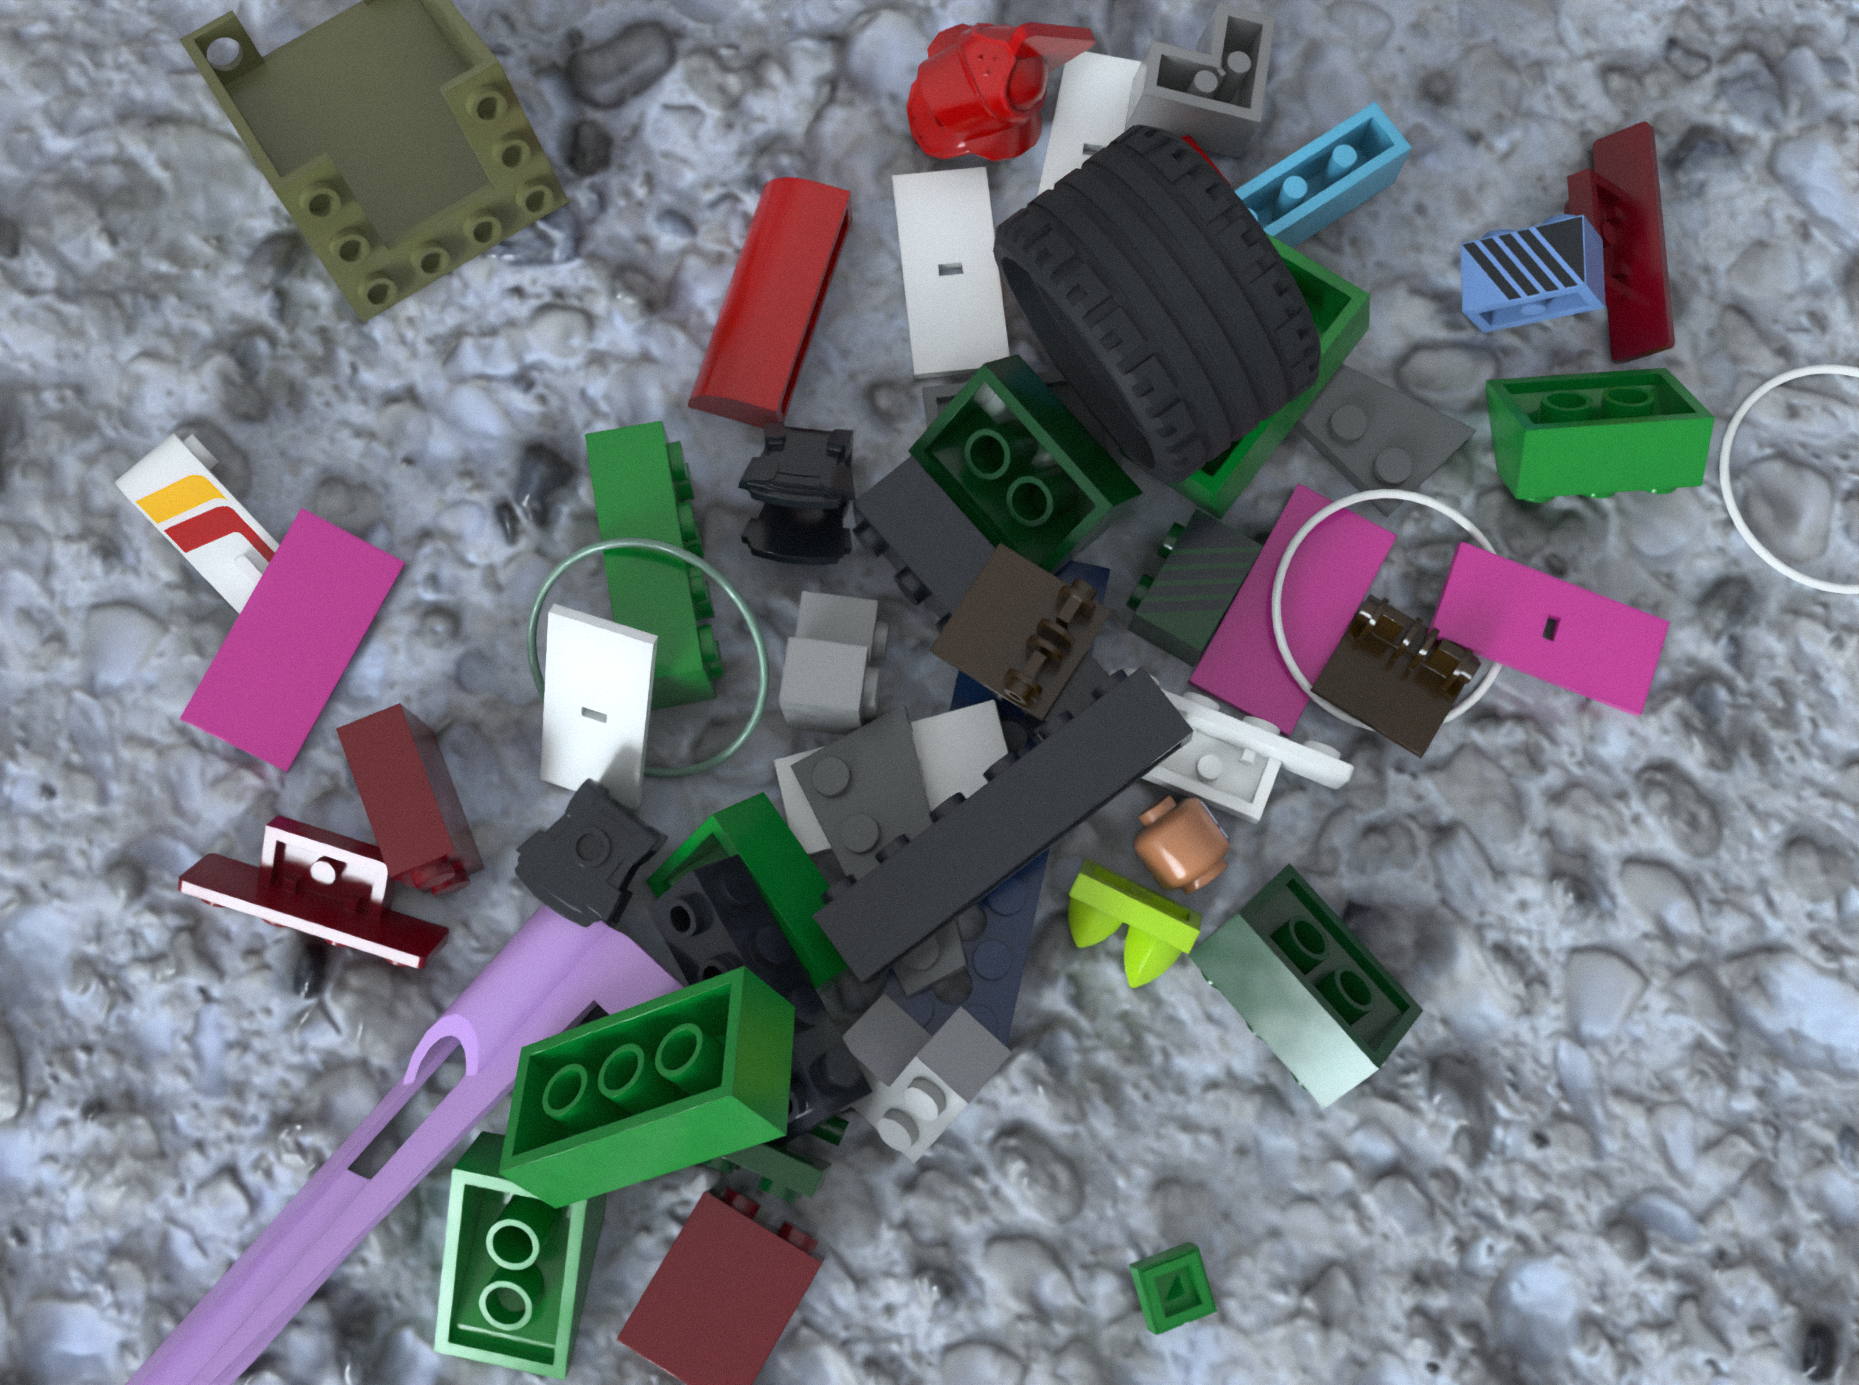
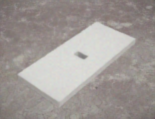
M1085 51L1065 63L1038 196L1047 189L1053 190L1055 183L1075 168L1081 169L1082 163L1093 156L1083 154V149L1098 152L1104 147L1107 148L1110 142L1125 132L1132 82L1141 63L1140 61Z
M986 167L892 175L914 379L976 373L984 363L1009 357L1000 274L993 253L995 234ZM962 268V274L939 276V270Z
M553 604L548 612L540 780L577 791L588 778H591L609 790V795L622 805L637 810L642 794L658 643L657 635Z
M995 700L911 722L912 735L917 756L921 762L931 812L946 799L958 792H962L967 799L986 785L988 782L983 777L984 772L1009 753ZM823 747L774 760L788 827L809 857L832 851V848L790 765Z

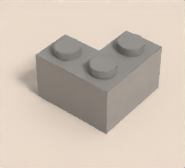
M1218 2L1198 40L1196 51L1151 40L1133 78L1124 131L1137 124L1162 128L1179 138L1190 135L1204 151L1238 159L1261 122L1276 17Z
M802 591L795 637H788L779 703L788 728L847 735L864 726L865 720L873 721L877 719L881 694V683H879L880 668L873 667L874 658L885 660L890 622L879 621L878 600Z
M885 993L842 1036L873 1091L853 1104L852 1107L878 1130L886 1144L895 1150L901 1151L914 1164L965 1109L1012 1053L961 1006L932 1037Z

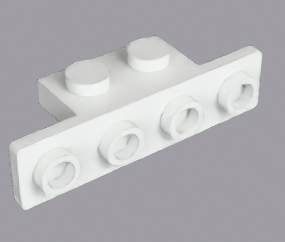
M1125 668L1124 671L1130 676L1136 669ZM1110 670L1109 673H1108V675L1110 676V675H1112L1113 673H1115L1116 671H1115V670ZM1151 676L1152 679L1159 686L1160 682L1155 677ZM1161 689L1194 732L1190 742L1142 777L1144 780L1186 797L1198 798L1206 805L1256 824L1262 816L1279 768L1333 789H1339L1351 778L1354 766L1339 760L1340 752L1328 745L1316 741H1304L1303 745L1279 736L1280 729L1268 721L1251 716H1245L1241 721L1218 712L1219 704L1203 695L1185 692L1181 697Z

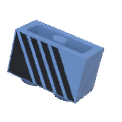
M1562 214L1547 218L1541 225L1516 231L1497 229L1484 234L1482 239L1461 243L1462 312L1483 333L1605 308L1603 239L1584 215Z

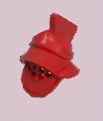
M1028 22L1019 27L1004 23L999 25L976 23L974 26L962 23L938 32L927 48L928 59L918 66L917 79L911 85L906 105L911 136L927 156L951 159L975 154L991 162L1016 159L1035 146L1041 135V109L1047 94L1046 84L1049 73L1095 45L1096 40L1091 29Z

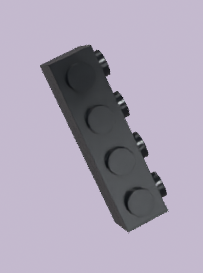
M739 854L692 870L647 907L689 985L745 966L796 1007L787 1135L774 1139L779 1148L819 1127L873 1092Z

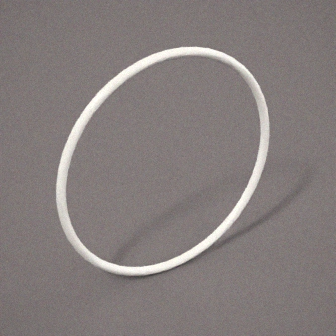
M1822 364L1793 369L1768 380L1754 390L1743 401L1731 419L1724 435L1720 452L1719 471L1723 498L1728 512L1744 540L1765 562L1780 573L1804 585L1823 591L1859 594V585L1831 583L1812 578L1787 566L1773 556L1752 534L1744 522L1733 496L1729 472L1732 442L1741 420L1761 396L1786 381L1806 375L1826 373L1843 374L1859 378V368L1845 365Z
M1378 489L1355 493L1327 505L1313 515L1298 530L1284 551L1275 575L1271 599L1272 622L1277 645L1287 668L1299 686L1314 702L1330 714L1354 726L1371 731L1375 730L1310 691L1312 685L1298 668L1286 642L1281 618V595L1285 574L1291 558L1306 535L1318 523L1341 508L1371 499H1403L1427 505L1442 512L1461 525L1483 550L1496 554L1483 533L1460 512L1430 496L1399 489ZM1494 662L1478 688L1467 699L1451 709L1442 724L1451 721L1472 707L1490 688L1503 665Z

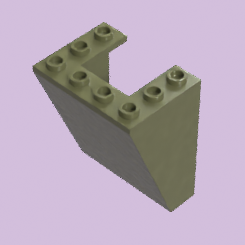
M362 0L263 57L258 52L233 10L179 39L273 191L362 323H365L569 202L500 62L450 0ZM219 38H231L239 43L237 57L225 65H216L207 59V50L210 44Z

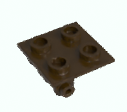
M999 543L931 646L929 652L1040 721H1043L1112 613V610L1094 600L1097 590L1089 583L1076 578L1069 585Z
M1370 594L1310 691L1421 759L1464 685L1472 680L1481 662L1479 661L1480 659L1472 655L1474 650L1467 647L1463 650L1445 638L1442 641L1437 640L1436 637L1440 630L1436 627L1427 635L1429 629L1422 625L1423 620L1417 617L1413 620L1388 605L1390 600L1386 597L1380 600Z

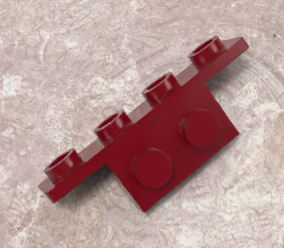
M1646 121L1596 140L1593 143L1595 171L1587 168L1567 176L1569 200L1565 203L1564 214L1584 215L1603 239L1605 305H1607L1611 355L1613 360L1621 364L1669 350L1675 345L1654 127Z
M281 815L276 816L266 825L260 868L216 853H209L179 876L177 888L179 892L201 898L204 903L210 906L232 908L262 918L264 922L272 926L290 927L321 937L327 943L334 946L353 947L384 957L389 963L396 966L425 968L446 945L449 936V929L391 910L396 880L390 878L378 846Z

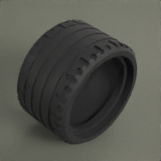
M1133 125L1110 142L1107 148H1102L1084 161L1081 169L1075 168L1055 183L1053 190L1047 189L1030 201L1026 208H1021L996 228L993 247L996 264L1015 303L1037 339L1074 392L1104 430L1143 471L1156 480L1173 483L1183 482L1205 466L1206 461L1210 462L1228 449L1231 441H1239L1258 427L1259 421H1266L1285 407L1286 403L1292 402L1317 382L1321 363V345L1318 332L1304 297L1282 257L1250 210L1222 176L1195 149L1167 130L1145 125Z

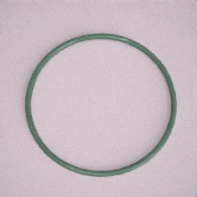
M622 537L607 539L587 545L570 554L549 573L534 598L528 619L526 642L528 661L535 686L543 703L545 682L537 656V625L543 602L557 579L576 562L603 550L638 547L662 551L681 558L705 572L735 602L750 628L756 645L760 681L757 701L751 718L736 740L726 749L712 758L690 766L679 768L644 766L643 776L658 778L689 776L711 769L734 755L750 738L761 719L767 701L770 680L769 659L762 631L755 615L736 587L721 572L697 555L679 546L649 538Z

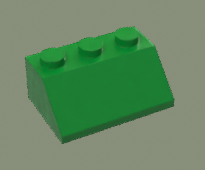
M1667 368L1486 380L1485 394L1497 473L1516 499L1543 503L1553 500L1555 496L1584 495L1591 498H1608L1615 495L1616 492L1640 490L1654 494H1668L1674 492L1677 488L1702 486L1715 417Z
M761 792L712 814L646 882L657 898H659L692 870L739 854L813 987L820 996L852 971L812 917L825 906L820 897L830 886L767 795Z

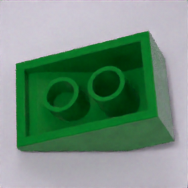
M482 1131L452 1169L434 1352L565 1380L570 1370L602 1230L607 1193L555 1209L499 1174L505 1135Z

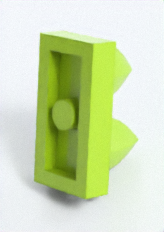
M1085 857L1069 892L1071 899L1068 907V923L1071 935L1078 948L1091 946L1105 940L1116 932L1123 922L1130 925L1125 939L1124 966L1131 988H1137L1160 977L1175 963L1182 952L1190 953L1200 933L1202 914Z

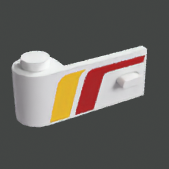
M172 433L117 479L115 484L240 614L280 544L223 486L217 476L210 470L219 461L200 440L191 434L182 441L175 433Z

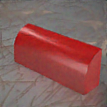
M794 177L776 178L764 185L691 392L688 407L763 429L766 421L785 422L853 220L851 191Z

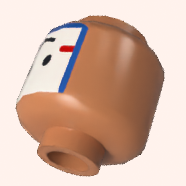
M1168 794L1138 815L1144 827L1135 835L1132 846L1135 853L1162 889L1176 890L1181 888L1184 894L1188 895L1212 881L1228 867L1224 857L1230 848V840L1207 806L1200 799L1187 798L1176 803L1171 795Z

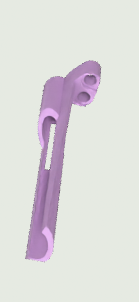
M542 903L426 1031L413 1052L406 1074L125 1385H232L353 1249L514 1088L521 1047L575 1028L598 1004L611 1015L680 990L686 986L640 944L635 943L627 935L609 927L604 921L600 920L599 922H594L589 927H583L564 918ZM461 1043L465 1051V1076L372 1179L360 1176L349 1170L348 1167Z

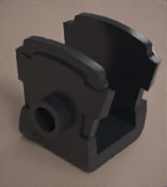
M765 422L764 450L760 457H752L738 486L740 489L748 490L752 499L764 502L758 518H750L741 534L742 543L748 544V548L751 549L753 556L791 564L831 565L837 564L844 555L851 554L850 528H843V519L847 514L850 501H856L852 474L854 430L834 429L833 431L788 427L780 422Z
M588 778L576 791L567 806L565 814L546 832L539 829L516 849L521 855L518 857L517 861L519 864L515 868V873L524 885L547 907L580 926L589 927L594 922H599L600 920L618 924L633 895V892L627 889L640 866L645 865L659 852L669 837L658 828L649 826L609 795V790L601 783Z

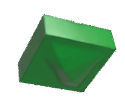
M1186 1242L1129 1264L1147 1329L1153 1334L1159 1335L1182 1326L1186 1322H1192L1217 1312L1197 1245Z

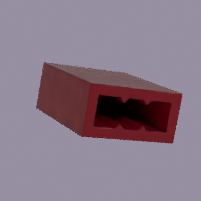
M401 703L336 728L390 878L424 894L431 891L433 897L445 896L467 887L471 883L469 875L484 870L485 867L434 730Z
M726 1185L722 1194L712 1188L705 1190L616 1340L686 1385H753L825 1260L824 1257L814 1252L819 1240L787 1220H784L780 1229L756 1216L761 1204L730 1185Z

